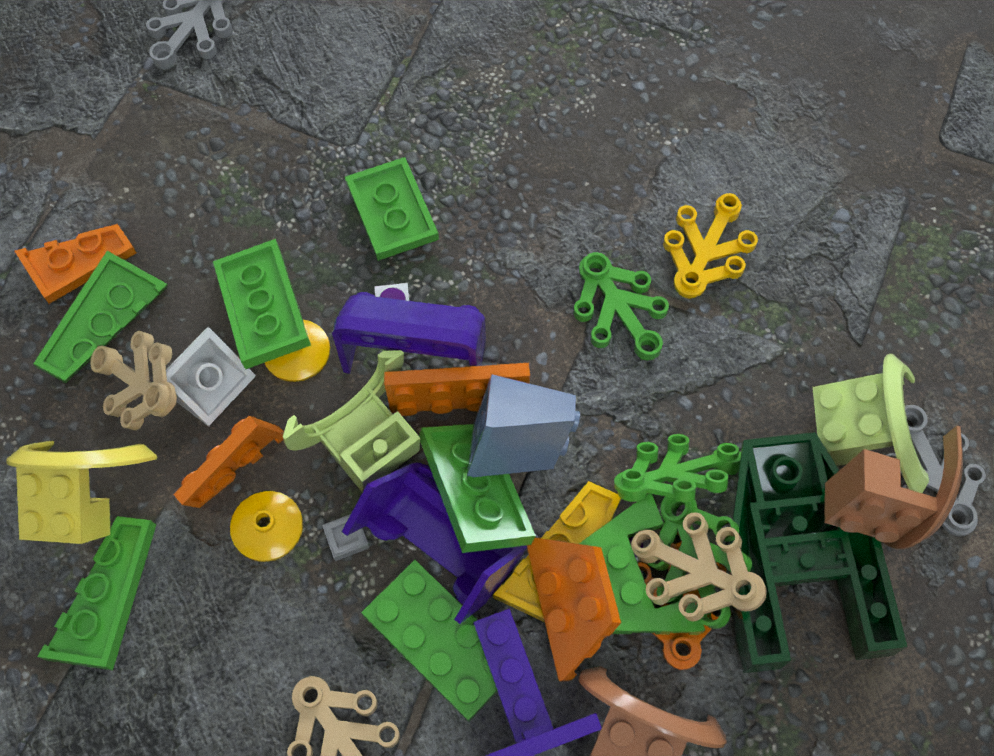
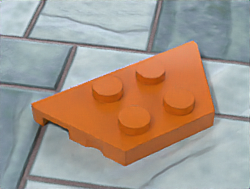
M534 538L532 544L527 545V550L558 680L570 681L577 675L574 671L585 658H592L601 647L603 639L610 636L621 624L618 608L601 547Z

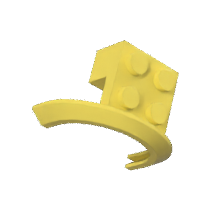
M45 441L22 446L6 459L7 465L16 467L19 540L83 544L110 535L109 498L90 497L89 468L137 464L156 460L157 455L144 444L105 450L51 452L48 450L54 445V441Z

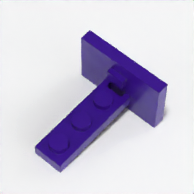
M510 609L473 622L516 743L485 756H534L602 729L596 713L556 729L553 728Z

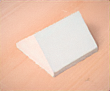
M208 327L166 369L167 382L172 383L175 387L176 402L207 426H210L256 376L250 369L245 370L237 355Z

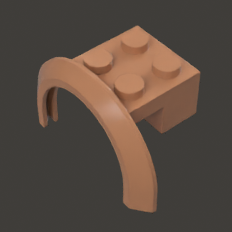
M960 426L954 427L943 436L944 469L936 497L901 487L900 460L864 449L825 483V523L840 527L846 532H858L875 537L876 540L895 549H907L929 538L946 520L959 491L963 471Z
M602 666L581 671L578 678L579 683L596 698L610 706L590 756H682L687 742L710 748H723L727 741L726 735L715 717L708 715L707 722H698L676 716L654 707L618 687L607 677V669Z

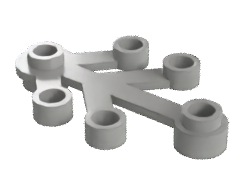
M164 0L163 8L167 16L162 18L153 17L147 21L146 27L150 36L160 38L166 34L167 29L180 27L168 42L160 41L151 46L149 53L154 65L163 70L171 69L177 60L176 52L194 29L198 39L196 47L200 57L204 59L214 57L217 50L214 41L209 37L204 16L211 8L215 19L212 25L216 36L220 38L230 36L232 26L230 20L225 17L222 7L226 0ZM196 5L193 10L183 12L184 7Z
M906 405V417L913 423V427L908 426L913 446L924 470L929 476V483L926 487L938 493L943 476L944 457L940 465L922 430L927 424L925 411L916 405ZM961 433L962 450L964 453L969 447V440ZM895 453L886 454V456L897 459ZM969 464L963 469L961 478L963 485L949 515L942 524V527L954 536H966L977 526V512L972 503L978 486L986 478L984 469L977 464ZM968 471L976 474L977 481L969 478ZM907 485L902 486L903 488L909 489ZM952 514L958 515L962 520V524L955 522Z

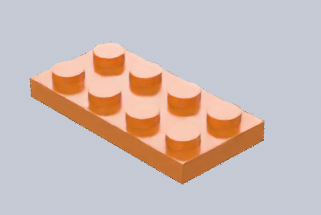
M529 363L393 371L384 372V385L391 413L398 411L401 416L415 415L419 411H432L444 414L451 412L453 409L467 408L469 411H478L492 374L530 384Z

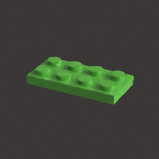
M276 239L213 261L239 357L245 370L311 346Z
M473 424L421 428L419 434L420 443L462 553L531 545L536 535L510 475L467 476Z
M414 560L361 613L470 722L497 693L473 622L477 621V619L471 615L461 624L454 619L462 605Z

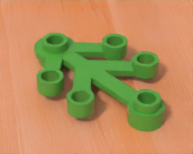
M598 252L588 254L580 262L579 273L585 283L580 300L574 305L573 314L580 322L591 320L594 313L592 301L599 286L605 295L597 326L591 331L590 341L592 345L597 348H605L609 345L611 340L610 327L616 312L635 340L634 351L636 355L643 360L657 358L663 345L661 336L655 331L645 330L629 306L647 310L648 314L654 319H662L667 315L668 301L661 296L649 297L641 295L650 288L651 276L647 272H634L613 267L610 260L604 254ZM598 268L601 272H592L590 269ZM638 279H642L646 282V284L639 285L635 281ZM612 280L630 284L631 289L636 293L617 289ZM661 305L664 309L662 311H657L653 308V306ZM585 307L589 312L585 314L580 313L578 309ZM598 333H602L607 338L604 340H599L595 337V335ZM649 345L653 348V351H645L642 349V346Z
M673 434L668 437V452L660 468L647 472L650 464L658 460V446L651 442H643L637 445V460L632 469L619 473L614 479V487L621 499L630 502L645 499L647 493L674 498L679 502H691L695 499L696 487L707 489L713 493L725 492L728 487V475L739 472L741 452L737 445L723 443L718 446L712 455L679 463L682 456L689 452V438L682 434ZM711 468L714 469V470L708 471V472L706 473V476H705V475L694 474V473L701 472V471H704V470H708V469H711ZM665 481L673 482V485L665 484V483H661V482H665Z
M664 497L661 503V515L665 523L659 537L665 545L670 547L677 532H679L682 543L678 551L697 560L698 557L692 538L683 528V520L688 514L700 513L707 521L708 529L713 530L715 535L727 523H730L731 528H734L739 534V526L734 520L727 516L717 517L698 509L695 499L691 502H679L674 498ZM685 505L683 513L677 516V509L680 506ZM696 521V522L693 523V524H696V525L701 526V522H700V521ZM693 524L690 526V530H695ZM728 536L724 539V541H733L735 537ZM710 543L715 561L726 566L728 571L731 572L727 554L719 546ZM742 552L747 570L750 572L752 561L749 556ZM663 561L655 564V562L648 563L649 566L658 571L666 570L670 566V564ZM671 565L665 581L685 576L686 572ZM712 584L698 589L701 598L716 593L715 587ZM661 586L657 588V596L662 595L664 587ZM683 594L672 597L666 604L670 605L679 602ZM730 607L722 608L721 614L716 620H712V612L704 614L698 621L712 629L722 628L730 619Z

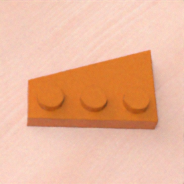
M118 224L80 233L73 240L58 243L57 240L46 242L44 247L28 251L26 248L14 251L48 304L85 284L107 251L123 260L137 253Z
M252 416L240 420L232 428L231 435L221 445L214 447L207 454L206 461L196 471L191 472L183 479L182 486L173 495L182 505L201 508L234 481L236 477L234 471L249 463L254 464L261 459L263 455L260 450L272 440H275L278 444L283 441L284 431L279 426Z

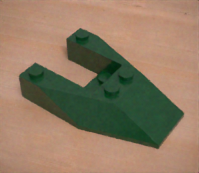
M816 432L747 439L742 442L732 520L739 526V535L742 539L740 549L752 561L750 572L761 577L766 586V598L757 609L740 611L733 607L735 633L743 674L782 669L791 661L775 586L837 579L856 660L890 657L908 647L881 542L876 540L875 537L858 532H846L840 527L825 523V483L839 469ZM742 586L739 589V594L747 595L751 591V586Z

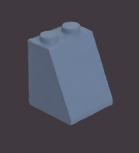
M492 374L473 424L467 476L482 477L553 469L558 457H564L567 452L569 433H575L579 424L580 411L575 410L576 395Z

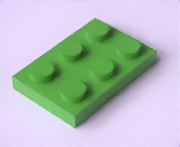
M405 157L345 177L347 187L377 260L439 240L438 231Z

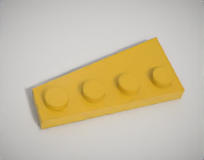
M588 481L561 513L555 524L541 538L579 544L612 520L621 498L618 494ZM528 555L514 569L513 574L493 594V598L545 622Z

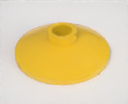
M303 320L311 346L265 362L267 369L277 378L289 382L304 381L318 374L326 365L330 355L328 337L320 326L311 321Z
M263 491L246 498L236 508L230 523V535L235 547L245 557L259 562L274 561L287 555L297 545L303 530L302 515L296 503L288 496L275 491ZM261 518H270V523L266 527L258 526Z

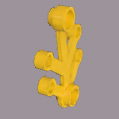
M726 193L717 199L714 207V215L716 217L705 239H703L695 222L697 217L695 208L685 205L678 209L676 222L683 228L696 256L692 265H690L682 249L684 243L683 234L676 230H671L665 234L663 247L666 251L670 252L678 270L674 277V287L682 297L688 299L695 298L705 291L709 283L726 278L737 279L742 276L746 264L739 256L729 257L724 266L704 270L710 261L740 252L751 253L757 245V235L749 230L742 231L738 239L717 245L727 223L735 221L740 214L742 204L735 194ZM687 214L691 216V219H685L681 215ZM675 239L679 243L671 244L668 240ZM747 239L751 241L752 244H745L742 242V240ZM729 265H737L740 269L733 270ZM690 278L695 280L696 282L689 283L688 281H686V279Z

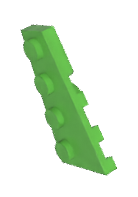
M107 251L33 363L34 366L67 383L91 360V356L97 347L106 346L167 288L168 284Z
M116 517L110 528V535L104 538L93 558L96 563L88 577L82 578L75 590L78 594L67 614L62 612L54 626L58 630L49 646L44 644L37 657L47 661L113 670L154 535L155 523L145 519Z

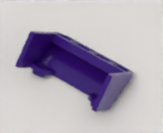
M359 292L348 298L336 317L332 336L343 373L350 374L356 346L393 351L402 350L409 353L469 360L470 366H482L486 344L485 316L476 307L470 305L454 307L375 297L367 292Z
M411 463L368 483L341 531L348 536L366 526L380 540H395L404 536L455 575L457 579L453 584V590L458 601L463 604L454 619L459 624L486 604L527 549V545L462 553L429 466L422 463Z

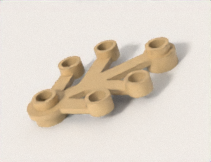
M142 331L135 332L130 343L134 353L135 370L123 363L122 355L116 349L106 346L97 347L90 361L91 369L94 372L104 375H111L113 373L129 385L119 393L107 396L103 404V411L106 415L121 417V426L131 430L140 429L144 418L150 414L158 417L166 416L175 407L177 401L175 387L172 383L167 382L166 365L171 360L172 349L168 345L158 342L154 343L153 336ZM148 358L152 363L153 382L149 378ZM143 395L142 403L134 408H126L128 403Z
M690 513L683 520V528L692 538L698 560L665 545L658 534L652 530L639 531L632 539V550L640 561L654 563L657 560H661L689 573L667 582L661 578L649 581L646 586V594L653 603L663 605L672 597L710 584L722 589V591L701 599L694 594L682 597L679 602V611L689 621H698L704 614L731 605L740 611H752L760 607L766 598V586L761 577L747 570L740 549L742 539L734 528H722L716 535L718 546L727 554L732 575L718 569L707 535L708 523L700 513ZM696 521L701 522V526L697 530H690L692 523ZM726 537H735V540L732 544H723V541ZM651 539L649 546L640 548V545L645 540ZM742 586H751V591L747 595L739 594V589ZM664 587L662 595L653 596L656 588ZM690 603H698L696 611L693 613L686 612V608Z
M315 676L300 680L294 687L292 702L295 709L300 712L295 741L289 745L287 750L288 756H294V750L300 745L306 746V756H313L310 741L316 718L325 730L320 756H337L338 750L342 756H362L351 739L376 742L384 748H392L399 742L400 732L397 726L391 722H384L377 726L339 721L329 708L355 709L358 714L369 716L377 709V699L371 691L362 690L357 694L330 691L328 684L323 679ZM310 689H315L318 692L317 699L312 703L306 702L304 699L305 693ZM364 696L372 699V705L367 710H361L358 707L359 700ZM386 728H391L395 731V737L390 742H383L381 740V732Z

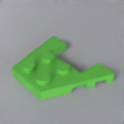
M647 494L645 499L634 503L579 544L602 548L621 624L612 634H702L705 631L704 625L699 621L687 620L679 611V602L655 609L652 601L646 594V584L628 538L634 537L642 530L653 531L662 528L664 523L652 494ZM695 602L687 606V613L695 611Z

